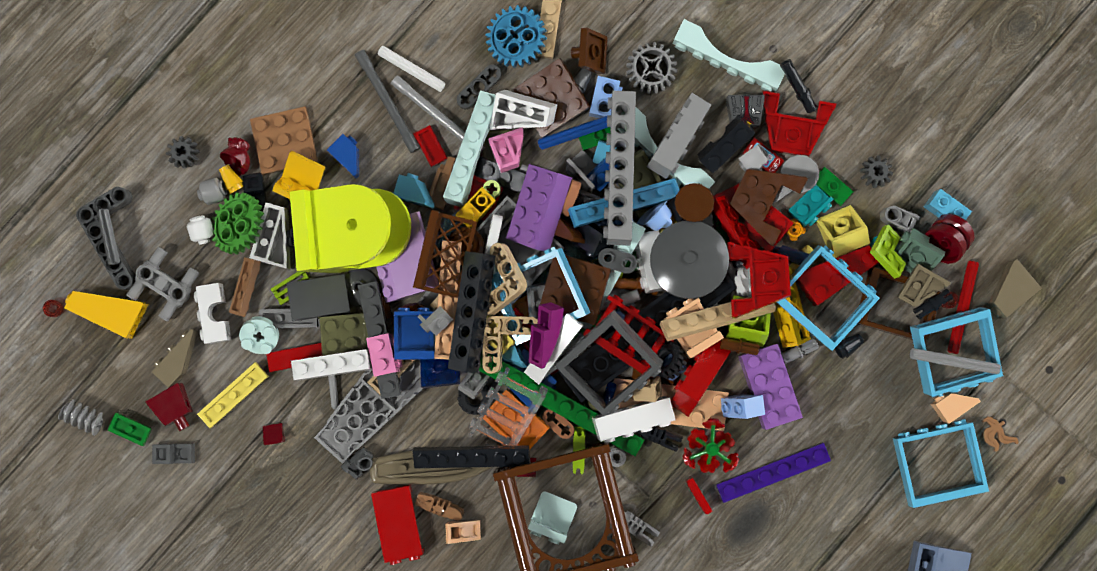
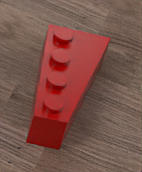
M870 245L835 258L837 260L839 258L848 264L847 269L851 273L855 271L859 275H862L879 263L870 253L872 249ZM824 262L806 269L796 280V283L811 304L818 306L849 284L850 281L829 262Z
M721 340L694 357L693 360L696 363L694 366L689 365L684 373L687 377L684 381L680 379L674 388L677 392L671 400V405L688 417L731 352L730 350L720 349Z

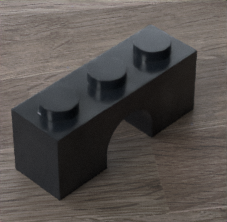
M739 114L725 127L726 131L715 143L710 141L697 154L699 161L712 173L718 170L755 134L752 126Z

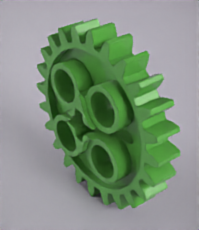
M236 192L235 196L231 194L229 199L224 198L225 204H219L220 210H215L217 216L212 217V220L215 221L212 224L214 228V238L212 241L216 242L215 246L219 247V250L229 254L234 253L238 255L239 251L244 253L245 248L250 249V243H256L255 236L260 237L258 230H263L260 223H263L264 220L260 219V217L264 215V212L260 211L262 206L258 204L259 200L243 192L241 194Z

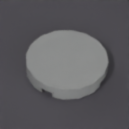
M797 154L784 162L781 174L809 178L801 192L803 193L816 185L819 179V168L817 163L809 156Z

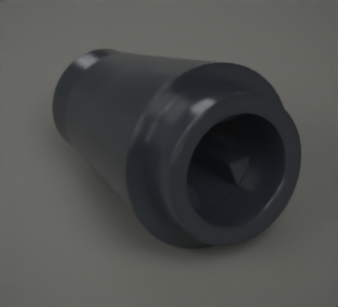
M860 334L845 338L834 348L835 352L842 359L848 358L864 343V340Z

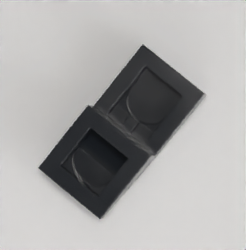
M262 173L243 175L244 193L259 200L258 204L262 206L260 211L263 212L267 202Z

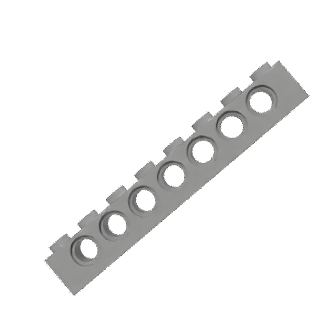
M612 91V97H608L607 109H611V115H607V127H610V134L607 133L606 145H610V152H606V163L609 164V170L605 171V182L609 183L608 189H605L604 200L608 201V207H604V219H607V226L603 228V238H607V245L630 246L632 241L636 92ZM622 110V111H624L626 114H625V115H619V114H617V111ZM621 128V129H623L625 132H624V133H618V132L616 131V129ZM620 146L624 148V151L619 152L615 148ZM622 165L624 169L617 170L614 166ZM621 183L624 187L617 189L614 184ZM621 202L623 207H615L613 203ZM619 220L623 225L615 226L613 221Z

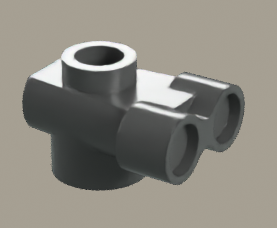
M363 447L350 460H346L341 465V468L358 480L363 471L371 468V459L374 455Z

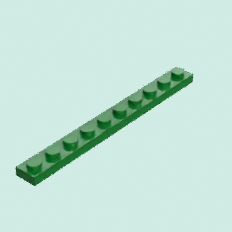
M483 350L481 351L480 372L597 435L592 417L599 415L598 413L543 383L538 385L528 375L503 361L502 368L498 373L490 374L485 372L482 365ZM488 353V356H492L491 363H488V367H491L492 371L493 367L497 366V363L493 362V355ZM634 434L626 438L622 436L615 437V441L609 443L636 457L644 439Z

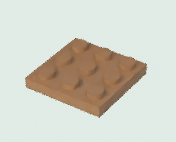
M306 106L250 119L262 175L284 171L288 155L291 151L319 163Z

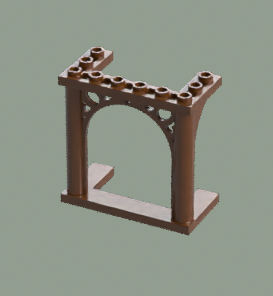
M603 441L588 445L589 448L516 467L495 469L493 477L494 481L498 482L520 571H541L539 570V565L543 560H549L551 563L548 571H554L555 564L559 563L563 567L561 570L557 568L556 571H615L616 567H632L636 565L635 562L639 561L637 552L632 545L609 455V452H611L609 443H604ZM592 457L606 512V526L603 536L590 552L581 557L573 559L552 557L538 548L529 534L515 476ZM612 533V539L615 538L616 542L607 540V536ZM604 544L611 545L615 550L612 556L605 555L601 551V546ZM533 553L540 554V557L534 563L533 559L536 558L534 557ZM594 554H599L600 557L603 559L601 560L600 558H595V560H593L592 556ZM577 560L580 561V565L578 566L575 565V561Z

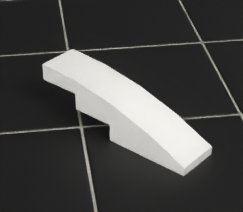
M567 313L562 319L555 348L545 368L541 369L530 363L524 373L539 385L584 325Z

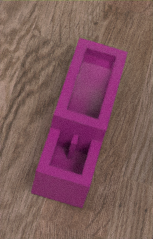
M552 302L540 304L538 308V322L531 325L529 363L541 369L545 368L555 348L563 319V307Z

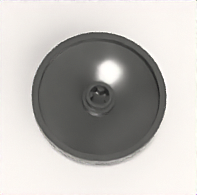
M681 221L668 226L658 235L651 249L650 266L656 282L667 293L682 299H697L710 294L722 283L729 266V253L725 241L711 226L702 222Z

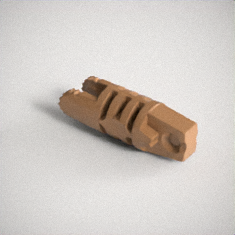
M419 492L415 501L417 506L444 518L447 517L460 521L464 515L463 507L461 508V506L459 507L451 501L432 494Z

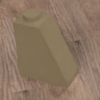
M1018 259L1010 260L1007 263L988 303L991 306V312L996 317L1007 318L1042 289Z

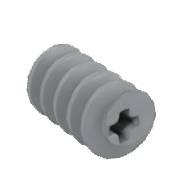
M74 399L62 407L58 415L59 420L64 419V422L67 424L71 422L73 427L78 426L80 430L85 429L86 433L92 432L93 436L98 434L103 424V412L96 416V409H93L89 413V406L81 409V402L74 406Z

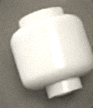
M204 215L189 219L190 222L187 224V230L191 241H198L199 245L210 242L209 238L214 236L211 219L205 218Z

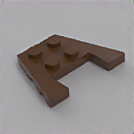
M747 169L730 204L770 245L774 246L782 230L764 222L780 188L783 185L801 194L809 178Z

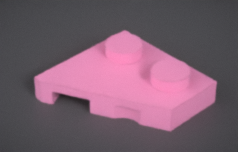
M523 127L488 139L501 173L519 167L524 138Z

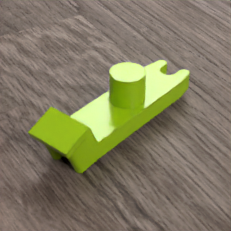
M574 427L573 452L585 449L586 429L582 427ZM585 459L573 461L574 474H576L578 468L581 474L584 473Z

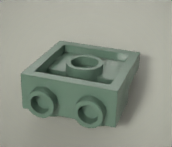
M914 228L910 232L905 231L900 240L902 241L901 244H897L894 250L906 262L904 270L910 273L916 264L932 271L945 256V251L929 243L930 237Z

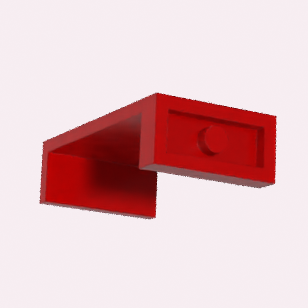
M411 485L371 493L384 563L390 562V565L401 563V559L409 558V561L418 560L420 555L424 554L411 496Z

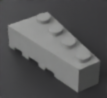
M691 93L649 161L647 168L665 179L670 173L674 175L679 167L678 160H682L688 151L685 148L693 143L696 138L694 133L696 130L699 132L703 126V118L711 107L710 103Z

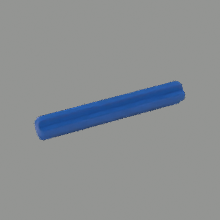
M607 116L538 139V145L543 150L608 128Z

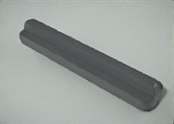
M106 208L99 209L97 214L108 264L116 265L120 263L109 210Z

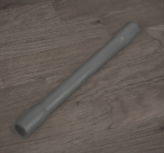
M365 50L357 52L355 54L357 61L367 74L399 130L409 152L414 153L420 149L419 144L385 89Z

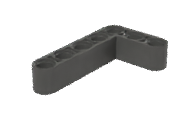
M115 187L80 207L76 217L115 285L120 289L130 290L135 282V274L117 245L120 266L115 270L113 265L108 264L107 255L104 252L102 232L97 237L94 234L95 229L100 228L97 210L102 209L101 207L104 202L107 201V209L109 214L112 215L129 205L132 201L133 196L129 190ZM124 192V199L119 201V193ZM90 211L91 217L89 220H86L85 214ZM127 276L129 284L124 286L123 279Z

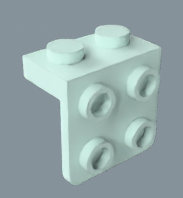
M543 491L528 525V529L531 530L530 533L538 537L542 535L547 536L550 542L558 545L560 542L565 543L567 532L577 510V505Z

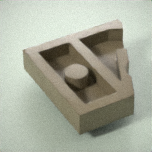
M916 264L897 298L916 307L944 287L949 286L950 282L925 267Z

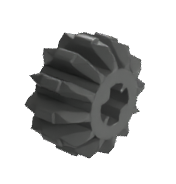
M180 136L179 141L172 139L174 145H167L171 149V151L166 152V155L171 156L168 161L174 163V166L177 168L182 166L183 169H186L187 164L194 166L192 160H199L195 156V154L200 153L199 149H195L198 144L192 142V139L189 137L184 139L183 136ZM180 151H186V154H180Z
M871 156L868 158V162L864 161L862 163L865 168H861L860 172L865 173V175L861 177V180L867 179L866 186L872 183V188H877L878 185L882 188L885 186V182L889 183L891 181L888 176H892L893 172L888 171V169L892 165H886V158L881 161L880 156H876L875 159ZM876 168L879 170L877 176L874 175Z

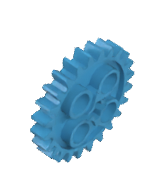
M519 5L516 6L515 10L509 6V12L502 9L503 15L500 16L496 13L497 20H490L493 26H487L491 33L485 34L490 39L486 41V44L491 46L488 48V51L493 53L492 57L494 59L498 58L500 64L504 62L506 67L510 63L513 68H516L517 63L523 67L525 61L530 65V58L537 60L535 54H542L539 48L545 47L542 41L547 40V37L542 34L547 32V30L542 27L544 22L542 20L539 21L541 17L538 14L534 16L535 12L532 9L528 12L526 6H524L522 11ZM521 20V24L518 27H514L515 21ZM502 33H507L506 38L500 40V35ZM532 33L533 38L529 41H526V36ZM515 34L518 35V39L514 38ZM519 46L518 52L512 54L513 47Z

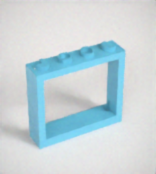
M818 245L791 274L790 287L812 262L821 255L865 294L867 298L830 338L786 299L777 303L828 349L833 351L880 298L876 295L877 291L870 284L866 286L861 282L863 278L855 271L851 273L847 269V263L840 258L839 260L835 259L832 256L834 252L826 245L824 247Z
M555 247L545 250V255L541 257L534 255L528 258V263L521 265L520 262L517 263L520 270L524 272L556 257L579 310L569 314L578 319L591 313L562 248L555 249ZM499 272L493 274L492 291L502 284L503 279ZM504 290L500 293L501 301H504L506 298ZM511 303L501 310L503 316L516 317ZM515 320L509 321V330L515 331L517 329V322ZM512 335L516 346L530 340L531 336Z
M978 307L910 326L914 348L926 350L924 335L978 320L986 362L997 363L1001 366L991 312L988 308ZM917 360L923 392L932 397H941L946 392H959L963 387H976L981 382H993L996 378L1003 376L1001 367L999 374L979 371L933 384L929 362Z
M966 419L954 421L955 425L939 424L935 425L936 429L920 428L917 429V433L902 432L898 434V437L893 438L909 507L916 508L989 491L973 422H966ZM963 430L976 483L915 497L902 443Z

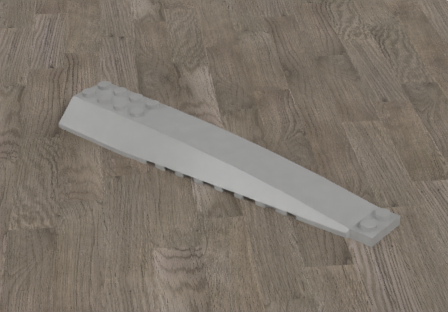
M506 196L476 231L482 235L486 246L492 215L503 216L497 243L506 244L510 248L516 262L524 265L528 263V258L534 255L541 257L545 253L544 251L506 239L516 208V203ZM553 238L550 248L555 247V249H564V247ZM553 259L522 272L527 286L531 285ZM510 263L505 267L507 272L510 271ZM426 291L417 303L429 308V311H435L430 304L438 297V293ZM521 295L511 302V306L521 297ZM499 311L493 316H502L503 314ZM415 360L398 378L402 395L381 399V396L367 383L374 375L373 370H366L327 420V424L314 438L343 464L355 450H358L441 373L448 366L449 360Z

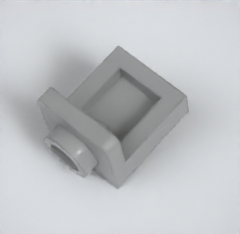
M441 306L426 320L421 315L417 316L422 321L420 326L427 333L432 331L435 336L453 320Z

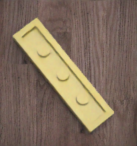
M255 362L197 415L209 428H212L269 376Z

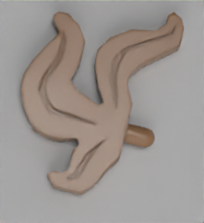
M988 416L982 420V422H987L990 427L983 430V440L988 445L994 447L995 452L999 450V443L994 439L996 433L1001 443H1019L1016 437H1009L1004 434V430L1001 427L1005 424L1004 421L999 423Z

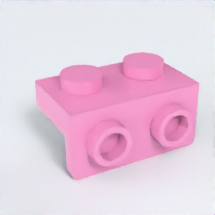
M388 333L366 338L374 377L400 372L402 361L394 360L393 334Z

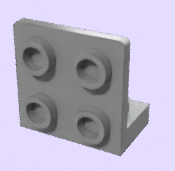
M581 150L572 160L569 158L566 160V172L572 178L576 177L581 182V188L584 191H589L592 194L596 188L586 176L597 165Z

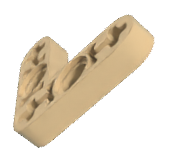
M495 243L490 248V255L496 256L495 266L504 281L490 293L489 303H493L489 306L490 310L487 311V315L490 316L501 311L527 288V282L510 248L504 243ZM508 263H510L511 271L507 274L505 271V267ZM504 290L506 298L504 301H501L500 293Z
M491 316L486 319L482 360L485 372L495 374L502 368L503 335H531L530 328H523V332H521L522 324H531L532 320L534 324H537V318ZM493 320L498 324V327L494 328V334H498V337H488V333L492 334V328L489 327V324ZM511 320L517 322L518 326L515 331L508 329L507 325ZM494 339L497 341L498 347L496 350L491 351L488 348V342ZM488 353L497 354V357L493 356V362L497 363V366L493 367L492 371L491 367H488V363L492 361V356H488Z

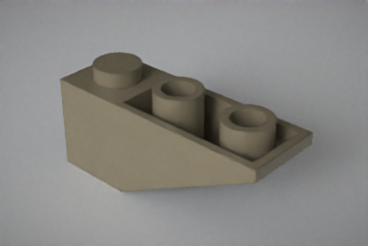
M196 329L186 330L180 336L181 340L177 345L173 344L167 350V356L164 359L160 358L154 364L155 368L152 373L168 388L178 383L187 373L198 333Z

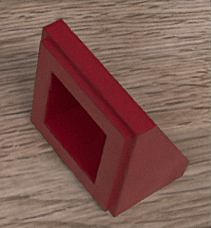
M282 423L263 426L264 446L285 442Z

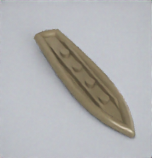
M406 451L372 458L370 476L375 484H442L469 479L487 471L491 467L414 468L413 452Z

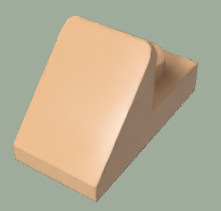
M480 520L449 521L445 524L446 544L481 540Z

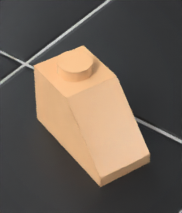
M943 393L941 397H934L935 401L931 403V406L943 423L950 424L981 401L979 398Z

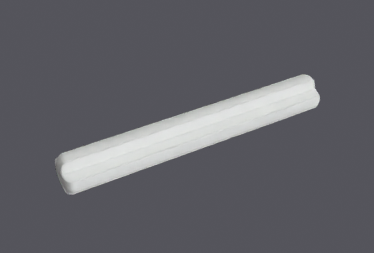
M381 46L378 50L379 56L439 92L444 89L445 82L385 46Z

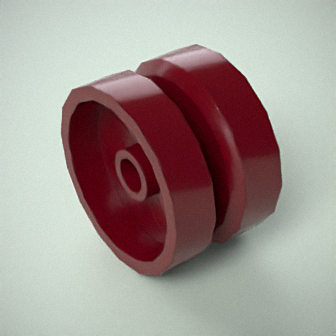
M954 214L941 215L925 233L926 236L930 237L929 243L945 251V256L940 262L946 264L959 261L975 239L971 225L965 219Z

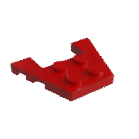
M763 91V107L770 150L791 155L810 156L836 107V103L819 101L816 118L812 120L777 113L780 94Z
M727 242L729 261L749 260L752 298L731 300L732 319L791 297L788 256Z

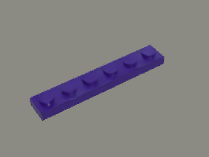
M822 442L717 483L716 487L722 502L725 503L830 462L831 459L825 444Z

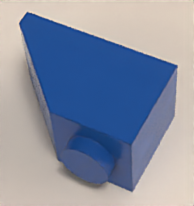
M342 134L327 151L357 179L359 177V149L355 146L357 142L350 135L346 137Z

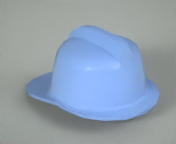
M667 201L650 208L640 217L637 224L641 226L646 225L654 231L670 226L672 224L670 219L672 212L666 205Z

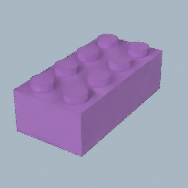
M529 164L506 239L536 250L545 251L550 249L572 177Z
M778 344L760 348L758 355L742 354L738 356L751 395H763L765 415L758 416L762 429L767 430L803 418Z

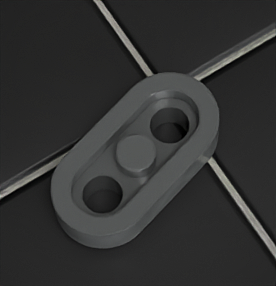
M605 248L598 256L599 263L603 267L619 272L631 273L637 267V260L634 255L616 249ZM605 255H611L612 260L610 262L605 261ZM625 260H629L631 262V265L629 267H625L623 265V262Z

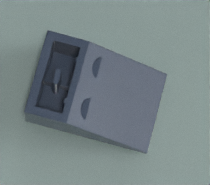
M914 541L908 571H968L972 553Z

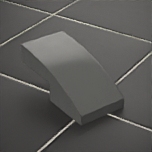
M153 444L152 464L195 463V444Z

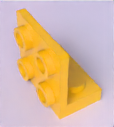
M291 151L288 155L282 177L274 184L272 191L290 199L291 191L319 189L325 166Z

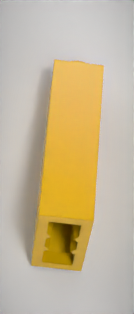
M72 291L65 300L66 305L64 308L124 338L132 339L149 304Z

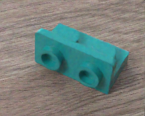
M815 185L788 212L803 227L806 225L812 226L819 219L817 215L821 211L825 213L832 206L830 202L833 198L828 197Z

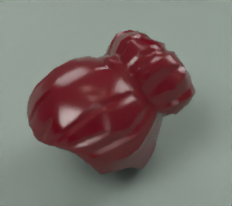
M229 137L228 147L220 153V158L224 161L225 166L229 164L238 176L246 174L249 170L250 157L247 151L250 148V144L244 139Z

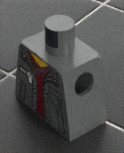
M728 95L726 97V106L729 122L739 114L753 129L758 128L761 122L764 95Z

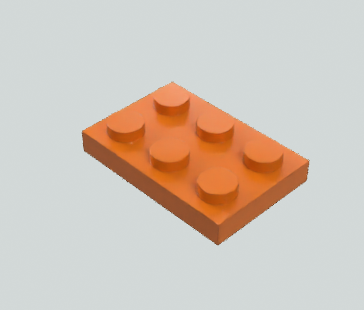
M508 388L481 416L512 446L529 445V450L550 428Z

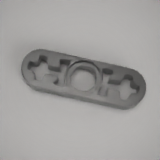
M496 65L487 66L458 94V106L464 110L472 108L476 104L480 93L474 90V85L481 82L485 86L483 91L488 92L501 79L500 68ZM491 70L493 72L496 70L497 77L494 78L492 76L488 80L490 84L487 85L486 81L482 79V77L484 76L485 79H487L489 77V71ZM471 89L472 93L477 97L474 98L472 95L469 98V104H461V98L463 96L467 98L470 95V92H468V90Z

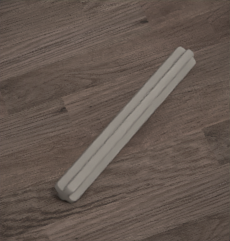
M915 348L910 350V358L992 374H999L1001 369L1000 364Z

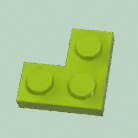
M888 224L882 227L870 253L895 279L901 276L906 262L894 251L901 237Z

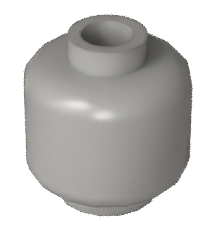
M218 178L202 181L199 185V190H197L198 198L207 205L224 201L228 194L223 180L220 181Z

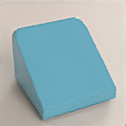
M599 140L592 162L599 164L606 157V152H610V145H606V142Z

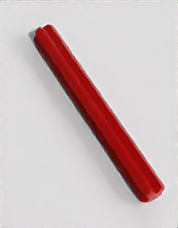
M967 262L956 314L969 310L979 267L978 262ZM965 324L952 327L947 349L949 353H959Z

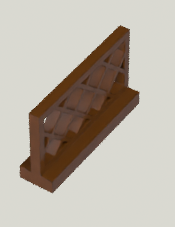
M431 210L413 288L458 298L462 270L454 275L448 265L459 260L463 268V262L460 258L465 253L459 256L453 246L463 240L467 247L466 251L470 252L477 221ZM441 218L450 219L454 227L444 232L440 226ZM463 223L471 224V233L463 237L458 226ZM439 229H440V231H441L442 234L439 235V236H437V235H438V231H439ZM456 229L461 239L451 244L446 234ZM444 236L449 246L439 251L435 243L437 239ZM434 248H435L436 251H437V253H436L435 255H433ZM451 248L457 258L446 263L441 253ZM439 255L445 265L435 271L431 265V260ZM447 267L452 277L442 283L437 272ZM431 268L433 272L428 275L429 269ZM435 274L440 285L435 288L426 287L427 278ZM458 275H460L459 282H458V280L456 279V277H457ZM454 279L458 285L457 292H448L444 284ZM442 286L445 291L439 290L437 288Z

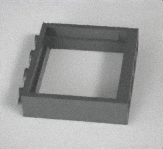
M613 310L557 361L555 367L605 416L608 413L613 414L619 408L618 404L620 402L628 401L633 396L632 392L635 389H642L647 384L646 380L650 376L653 378L661 372L663 360ZM612 325L650 364V367L606 404L575 372L569 363Z

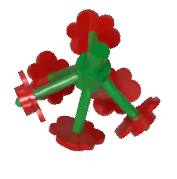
M710 418L702 423L705 428L711 429V440L709 443H706L707 436L703 429L698 430L694 428L691 431V435L687 437L689 447L695 449L696 447L701 448L705 446V450L692 455L691 451L685 447L683 461L687 466L689 465L690 468L695 469L694 459L700 457L697 461L700 470L703 473L708 471L714 473L715 468H718L720 465L715 456L718 455L725 461L723 463V472L726 473L737 467L739 461L737 453L729 454L726 457L719 452L723 450L728 452L730 447L735 445V441L731 438L729 432L725 433L720 430L716 433L715 437V429L725 427V424L721 423L719 419Z

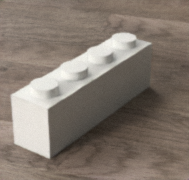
M368 349L291 361L293 380H307L372 370Z
M663 396L656 402H642L618 409L613 414L593 416L592 419L598 440L609 443L615 441V437L618 436L626 438L633 436V432L641 430V433L651 431L653 426H669L671 421L675 420L670 397Z

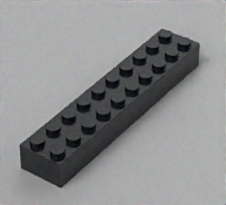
M726 273L719 287L710 294L699 298L700 303L704 309L710 308L735 290L737 286ZM665 292L640 310L639 315L643 318L646 316L656 321L655 326L661 329L660 322L667 317L666 313L675 307L677 310L684 307L683 302L688 299L678 298ZM633 318L629 326L638 333L643 323ZM650 328L643 341L652 348L660 334ZM616 329L606 335L604 339L611 338ZM623 336L617 342V348L622 351L630 345ZM594 344L569 363L575 372L595 392L630 367L597 344ZM635 350L633 358L639 361L643 357ZM558 371L582 403L586 400L581 392Z

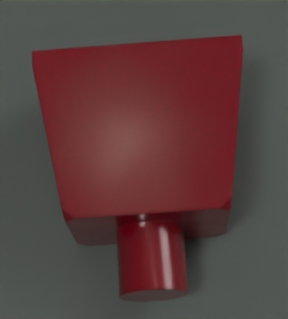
M176 383L145 401L163 425L168 426L175 423L179 432L190 426L185 416L192 413L193 410L183 383Z

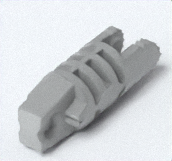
M628 510L624 512L629 533L652 547L654 542L643 534L644 530L658 537L660 532Z

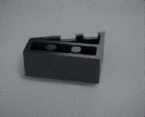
M569 215L568 217L565 216L567 219H569V220L572 222V220H571V218H570V215ZM590 223L576 227L584 237L585 243L572 241V245L586 250L585 254L596 258L603 249L613 248L614 245H607V238H603V229L596 224Z

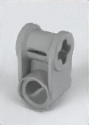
M897 206L886 207L880 212V219L883 223L889 224L903 233L905 231L910 232L914 228L916 221L920 219V216ZM889 210H891L894 213L893 220L888 218L887 214Z

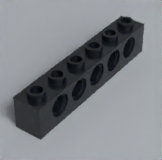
M465 251L448 369L465 373L479 372L495 267V255Z

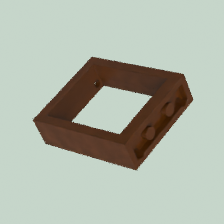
M873 267L868 271L865 285L870 284L876 289L879 277L905 284L908 277L901 275L894 279L888 271ZM938 291L935 295L932 296V298L941 292ZM863 293L861 296L860 304L867 298V296ZM869 311L857 323L861 326L913 340L910 332L868 321ZM932 311L920 320V324L934 320L936 312ZM930 334L924 335L925 342L926 339H929Z

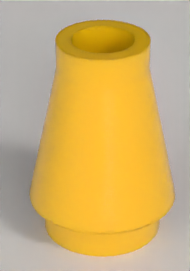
M229 164L219 169L226 191L228 190L231 194L243 187L242 179L233 171Z

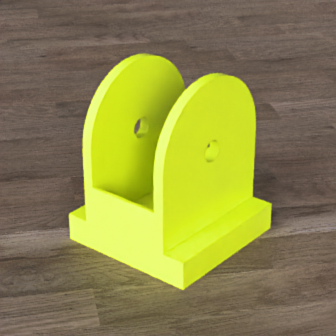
M355 184L311 191L297 190L290 192L297 271L341 273L348 272V270L384 266L395 261L404 252L409 243L412 228L410 214L403 201L392 192L383 189H371Z

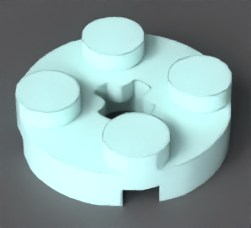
M261 316L252 317L251 320L244 322L240 329L241 346L243 349L256 354H269L277 345L279 330L275 328L273 322L268 318ZM261 332V336H264V338H257L255 334Z

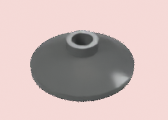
M356 269L345 274L349 304L358 307L362 306L360 294L355 289V285L377 281L370 271Z

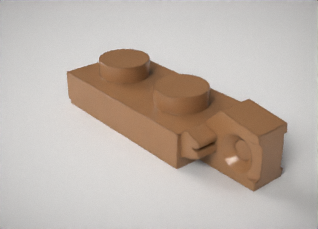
M448 156L446 164H441L440 168L437 169L429 192L435 205L434 207L445 210L447 204L443 195L456 158Z

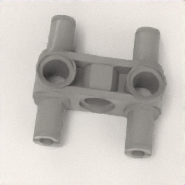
M157 247L151 258L137 268L135 282L126 295L137 301L145 287L151 288L166 298L167 303L158 316L165 321H169L177 307H182L183 303L189 300L192 291L191 286L200 273L190 267L181 281L172 278L160 270L159 267L168 252L161 247ZM146 269H149L151 274L150 277L146 279L144 277V271ZM181 289L183 295L180 299H177L176 291Z

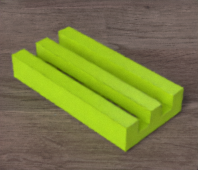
M298 271L271 288L280 305L289 301L288 296L284 299L281 298L288 290L285 288L279 293L277 290L301 275L304 277L298 281L309 280L310 278L306 272Z

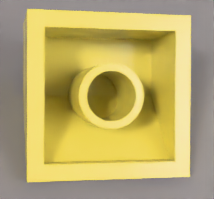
M851 205L820 217L816 221L826 246L834 252V258L870 244L868 228Z

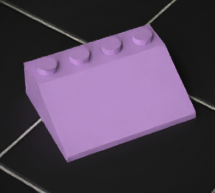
M420 211L410 214L411 236L404 252L395 261L377 267L386 303L404 300L426 292L425 290L413 288L426 234ZM432 259V260H431V265H432V267H433L434 270H435L434 263H433V259ZM431 268L429 269L428 275L433 272ZM433 274L427 278L425 286L435 288L439 285L438 279Z

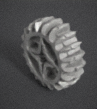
M647 42L645 49L639 45V52L634 49L632 51L634 56H629L628 60L630 62L626 63V67L630 68L626 71V74L633 75L629 78V82L636 81L633 87L636 88L640 85V92L647 88V94H650L651 89H654V93L657 94L658 87L665 91L664 84L670 87L671 82L669 80L674 81L676 77L673 74L677 73V69L673 68L677 65V61H671L675 57L674 54L668 56L670 49L668 48L663 51V44L656 48V42L653 43L652 47ZM648 54L657 55V58L649 59L644 56ZM638 60L644 68L641 76H639L636 70ZM663 60L667 66L666 76L662 74L659 68ZM656 64L655 71L653 72L652 70V72L649 71L647 73L649 65ZM648 77H654L660 81L648 82L645 80Z

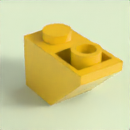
M481 187L455 215L460 218L477 221L478 223L496 200ZM464 223L468 228H472L471 224Z

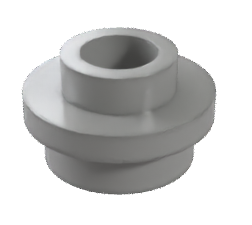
M616 447L612 448L611 452H609L612 466L620 467L625 463L626 454L622 449ZM616 453L620 455L618 461L613 459V455Z

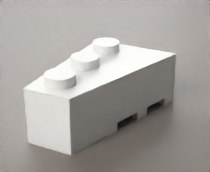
M508 90L499 91L496 93L489 130L546 127L554 123L557 104Z
M265 203L264 215L261 217L264 222L260 223L263 230H258L260 237H255L256 243L253 244L249 258L291 270L290 247H288L286 232L289 230L288 210L284 207Z

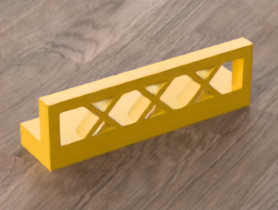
M789 266V275L791 276L793 271L792 267ZM795 282L790 287L792 301L790 297L786 298V300L804 315ZM775 302L776 310L773 314L782 347L799 346L811 340L809 331ZM800 329L802 331L803 338H801L800 336Z

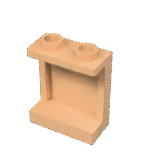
M699 298L695 300L688 299L683 302L684 307L679 310L675 307L666 313L667 317L664 320L700 311L704 308ZM717 328L678 338L677 341L685 351L688 359H691L724 337Z

